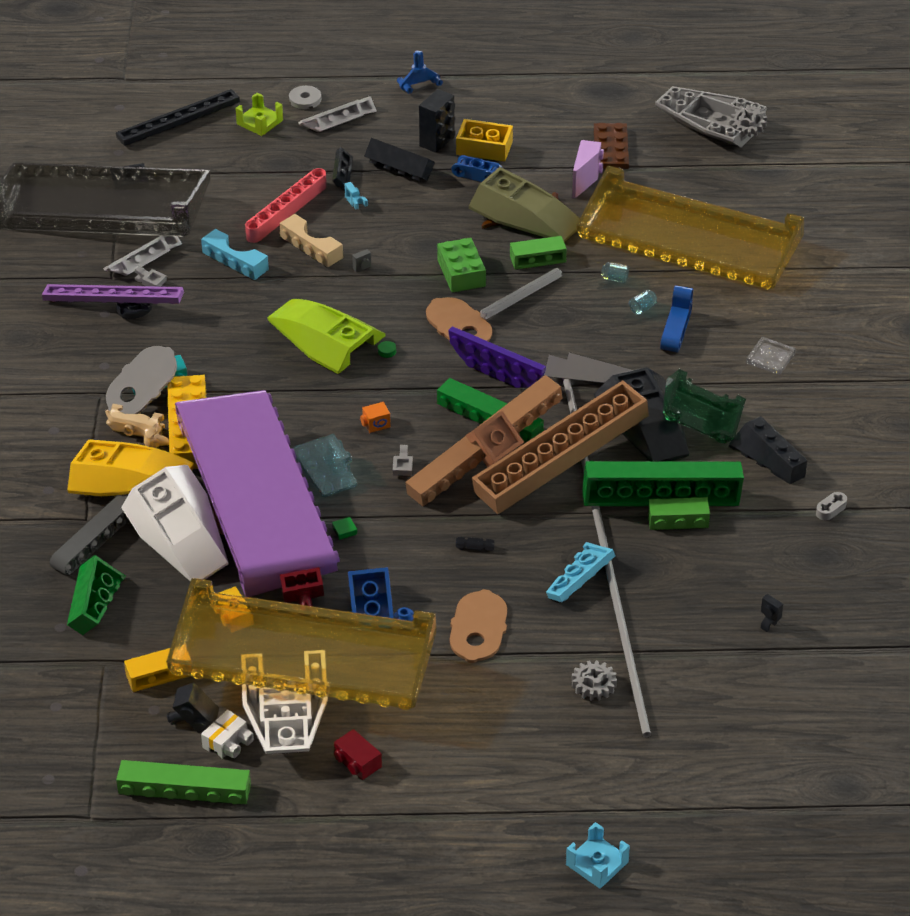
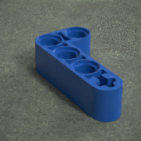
M675 285L672 307L661 338L660 350L679 352L692 311L693 288Z

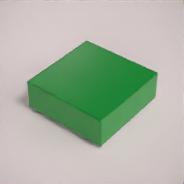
M351 517L332 522V528L339 540L357 535V528Z

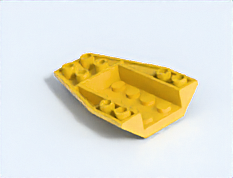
M88 440L71 462L67 491L71 494L92 496L129 494L132 488L165 467L188 465L192 471L195 465L193 462L178 455L149 446L124 442Z

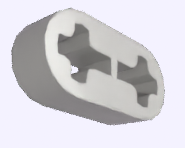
M841 492L830 494L818 503L816 516L825 521L832 519L846 508L847 496Z

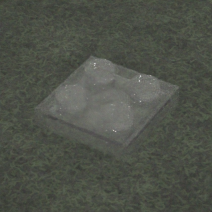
M761 337L748 355L746 363L780 375L795 355L796 348Z

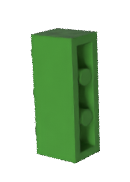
M562 236L510 243V258L515 270L566 263L567 249Z
M707 497L649 499L648 519L650 530L709 528L710 511Z

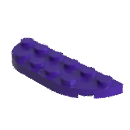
M453 326L448 330L450 344L470 368H474L516 388H528L545 374L546 366Z

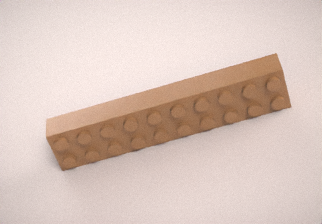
M622 380L472 477L475 494L497 514H500L648 417L647 400Z

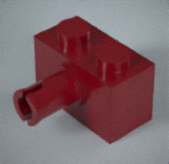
M320 567L280 574L284 602L299 601L301 615L307 616L306 608H308L309 615L313 614L314 609L311 598L324 596Z

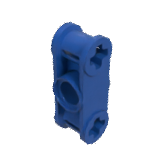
M461 155L451 170L457 177L482 182L496 169L502 168V166L496 162Z

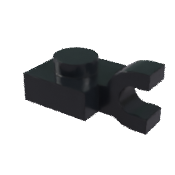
M769 594L762 598L761 613L765 615L761 623V629L766 632L770 630L771 624L774 626L782 618L783 603Z

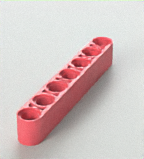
M321 168L313 169L248 220L245 224L247 241L251 243L261 241L280 226V222L295 214L327 187L326 171Z

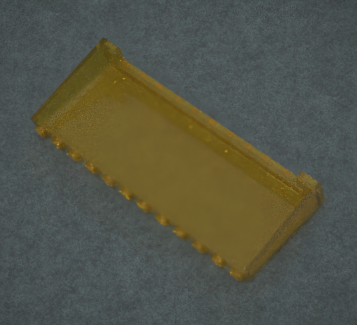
M607 166L577 223V233L583 239L611 245L616 248L691 267L732 280L742 281L765 289H773L804 235V217L787 213L785 224L626 182L624 181L623 169Z
M192 578L166 663L171 673L177 676L187 675L197 679L207 678L217 682L227 681L237 685L247 684L257 688L267 687L278 691L287 690L298 694L307 693L317 695L318 697H333L343 701L353 700L362 704L373 703L383 707L393 706L409 710L414 708L417 702L437 631L435 613L414 611L413 621L215 593L212 581Z

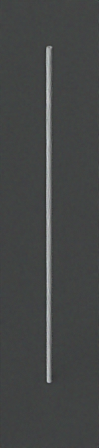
M562 378L571 414L577 410L571 380ZM588 456L581 460L583 472H585L586 461H589ZM591 506L600 546L609 548L599 506ZM610 560L605 565V570L643 737L651 736L612 560Z

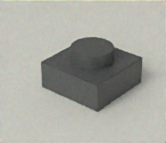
M368 249L352 255L353 269L356 272L371 267V252Z

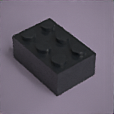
M439 89L419 105V146L435 153L452 140L456 133L454 95Z

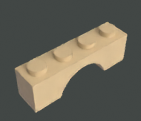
M294 214L280 222V237L319 263L330 267L343 258V244L332 237L314 238L307 235V221Z

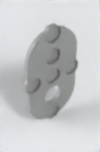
M151 346L141 351L130 364H126L107 390L106 403L108 410H111L112 404L123 405V409L120 412L124 414H139L154 399H157L176 373L177 362L174 351L170 347ZM133 388L136 392L135 398L130 402L122 401V393L126 389Z

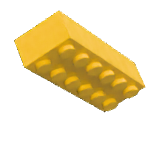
M205 375L175 376L168 384L169 452L193 462L195 465L193 469H198L187 438L183 437L179 428L175 403L207 398Z

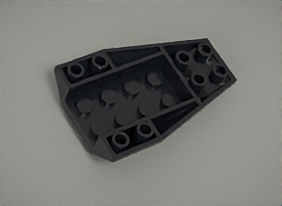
M648 367L612 375L594 393L596 398L622 380L625 381L647 400L649 416L622 434L650 462H667L689 456L678 400L663 376Z

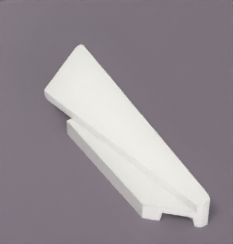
M371 96L303 119L298 124L304 125L316 132H321L362 117L364 114L374 113L376 108Z
M174 229L103 269L127 276L134 272L138 266L143 267L169 252L171 248L177 247L182 243Z

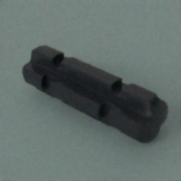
M458 536L456 538V548L464 549V547H467V549L483 550L484 548L486 551H493L495 541L493 539H486L484 541L483 538L471 537L465 539V537Z

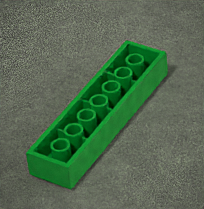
M586 461L582 489L584 506H648L649 499L707 497L709 506H739L744 475L741 462Z

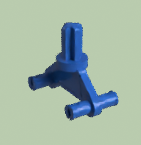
M415 51L413 54L414 64L408 75L404 79L402 77L397 79L400 88L408 94L413 92V88L410 87L413 84L428 80L436 83L437 86H441L443 83L440 76L424 64L422 51Z

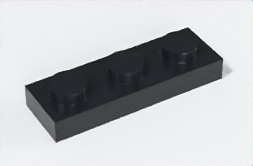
M340 147L336 150L332 182L345 191V183L350 182L353 156Z

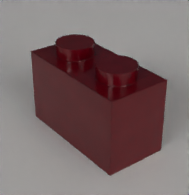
M354 729L334 742V756L336 760L347 766L349 771L353 775H357L361 780H364L382 767L381 752Z

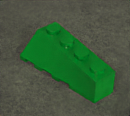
M96 555L82 564L79 568L67 626L84 635L98 625L107 610V605L112 601L114 593L119 589V584L126 575Z

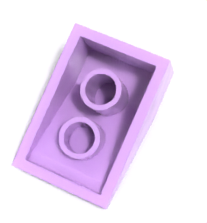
M581 140L573 169L572 198L578 197L597 181L599 173H602L603 163H600V160H603L604 149H601V142Z

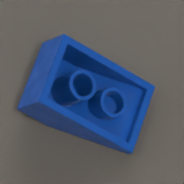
M388 567L349 571L348 578L354 631L394 627Z

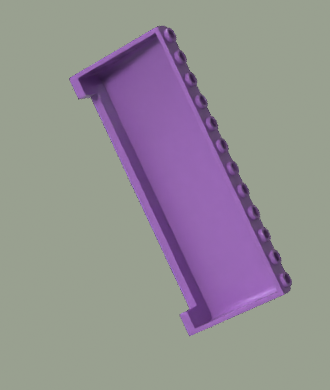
M266 390L175 403L179 428L183 437L187 438L239 571L240 584L246 598L282 588L280 574L320 567L322 576L338 571L337 562H340L338 552L332 549L333 541L331 536L326 535V524L320 520V510L318 506L313 504L315 503L313 493L307 490L309 488L306 477L302 478L301 465L295 461V451L289 447L291 445L290 439L287 434L284 435L283 433L285 431L282 420L278 421L279 415L276 406H272V396Z

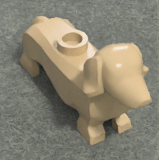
M112 404L111 410L105 411L108 417L106 424L113 431L123 432L127 436L143 437L145 446L158 448L169 445V439L162 436L165 424L160 422L164 420V414L154 413L151 418L144 414H124L120 412L123 409V405Z

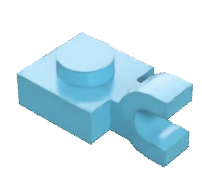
M351 182L345 183V198L351 206H354L355 210L359 209V204H363L365 207L368 206V200L360 196L358 188L354 187Z

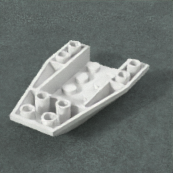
M188 465L165 467L132 488L121 507L140 538L192 584L196 586L229 564L208 495Z

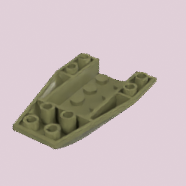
M501 167L479 184L469 204V209L496 223L545 238L562 236L564 242L583 226L580 218L557 198L537 185Z

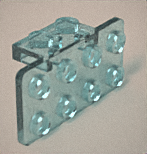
M334 434L293 447L296 458L323 497H328L357 486V480L350 471L351 455L348 451L344 450L341 440H338Z

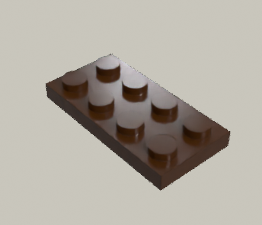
M594 123V142H601V149H604L603 160H600V163H603V169H629L627 123Z

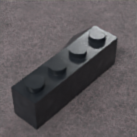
M371 138L364 157L370 159L369 163L377 166L381 163L385 169L390 171L393 168L397 169V173L404 176L410 174L412 179L420 182L422 179L428 181L435 164L434 161L374 138Z
M761 416L745 423L729 443L730 448L733 450L737 448L746 458L750 456L757 461L756 464L771 469L772 474L789 484L806 476L807 460Z

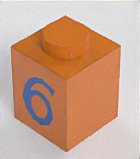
M384 402L362 407L361 423L363 427L366 426L369 433L391 427L390 412Z

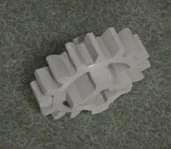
M748 104L746 108L740 106V110L735 109V114H731V126L742 131V137L746 134L751 137V134L757 136L758 131L762 133L763 128H766L767 116L761 107L756 109V105L749 107Z
M598 660L595 661V664L587 661V665L580 663V669L574 668L571 681L572 688L576 689V694L582 693L583 699L589 696L590 701L594 697L601 700V696L608 698L609 693H614V688L617 686L616 672H613L612 667L606 668L605 662L599 665Z

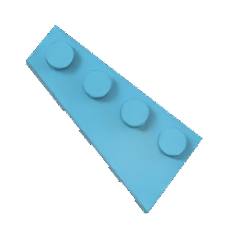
M586 542L583 545L584 550L582 553L578 552L574 556V563L567 565L564 569L565 574L558 576L546 591L548 598L559 602L567 600L573 592L581 588L588 579L593 577L596 572L616 556L614 550Z

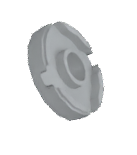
M299 86L289 93V102L298 109L305 110L311 106L314 108L322 100L321 91L313 86Z

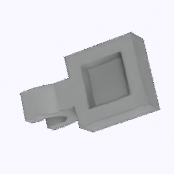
M141 266L135 269V273L138 274L135 280L142 282L145 286L161 287L167 281V276L156 270L151 269L148 272Z
M400 445V455L393 458V475L412 476L413 456H408V445Z

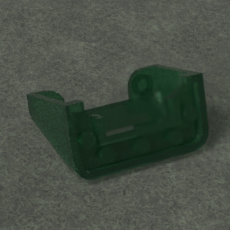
M678 369L667 378L663 403V415L667 420L676 421L716 439L719 443L725 444L735 439L746 398L737 395L736 399H728L729 395L727 394L721 397L691 383V378L686 379L688 372Z

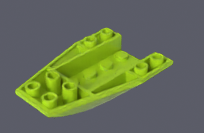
M291 299L267 317L268 321L306 356L337 374L350 365V353L366 341L375 345L385 337L384 332L357 318L309 300Z

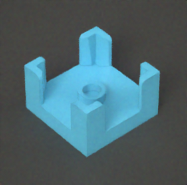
M595 822L589 827L588 840L577 850H575V843L567 847L566 865L601 889L629 862L630 846L624 841H620L618 850L603 839L604 828Z

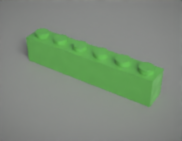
M121 760L116 779L118 794L232 804H247L251 786L250 770Z

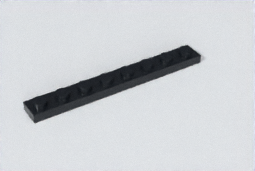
M230 89L116 132V138L124 146L130 145L149 136L159 134L165 130L175 128L178 125L240 102V97Z

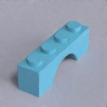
M214 229L201 239L202 253L253 280H256L269 270L267 255L255 249L241 252L229 248L228 235L217 229Z

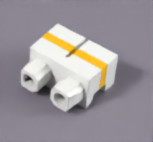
M228 709L201 734L202 747L207 751L211 749L216 751L222 759L226 755L235 759L241 751V746L238 744L242 742L245 745H250L254 740L253 733L247 729L246 721Z

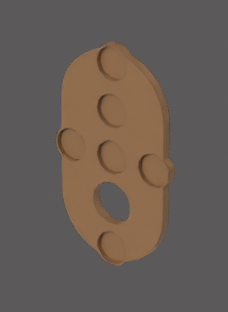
M450 297L436 298L431 301L426 309V318L429 323L437 329L440 335L445 336L448 340H450L448 330L452 326L462 331L469 328L477 331V334L474 336L488 342L492 337V327L480 316L481 313L472 309L466 302L460 299Z
M485 589L467 594L459 601L455 617L451 619L452 630L450 635V646L457 656L465 659L467 662L475 663L488 659L498 652L503 634L507 630V625L505 624L507 605L500 596ZM478 635L484 639V642L479 646H472L466 640L470 636Z

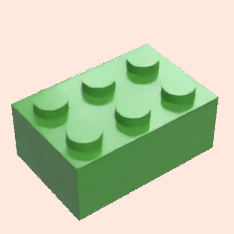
M472 238L437 244L438 262L451 292L486 286V269Z

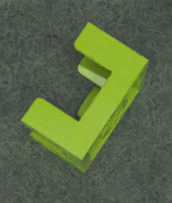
M256 93L252 96V108L243 114L242 105L236 107L237 125L263 136L283 121L282 104L275 103V112L264 107L263 95Z

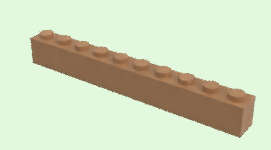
M545 375L494 415L503 411L519 434L521 430L530 426L534 420L544 415L547 410L562 400L561 386ZM465 436L405 482L407 494L421 506L426 505L428 502L433 501L441 492L447 490L455 481L460 480L468 471L474 469L486 457L485 453L476 441L471 443Z

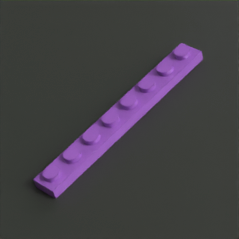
M47 284L42 293L43 301L179 304L184 290L183 287Z

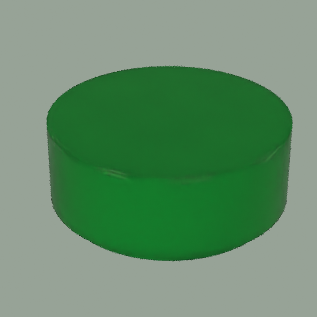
M391 341L381 342L378 345V354L384 358L393 357L396 354L395 343Z

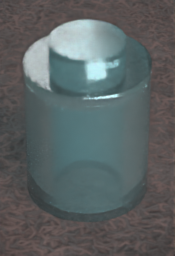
M607 262L606 265H603L601 274L604 275V279L626 283L629 266Z
M646 289L629 300L630 309L636 315H640L656 305L657 296L653 291Z

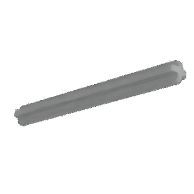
M558 268L549 271L482 309L480 316L484 320L494 316L559 279L562 276V271Z

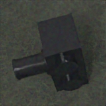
M193 682L177 688L172 706L174 711L167 713V720L169 723L171 722V725L185 720L200 733L205 731L213 722L215 723L219 707Z

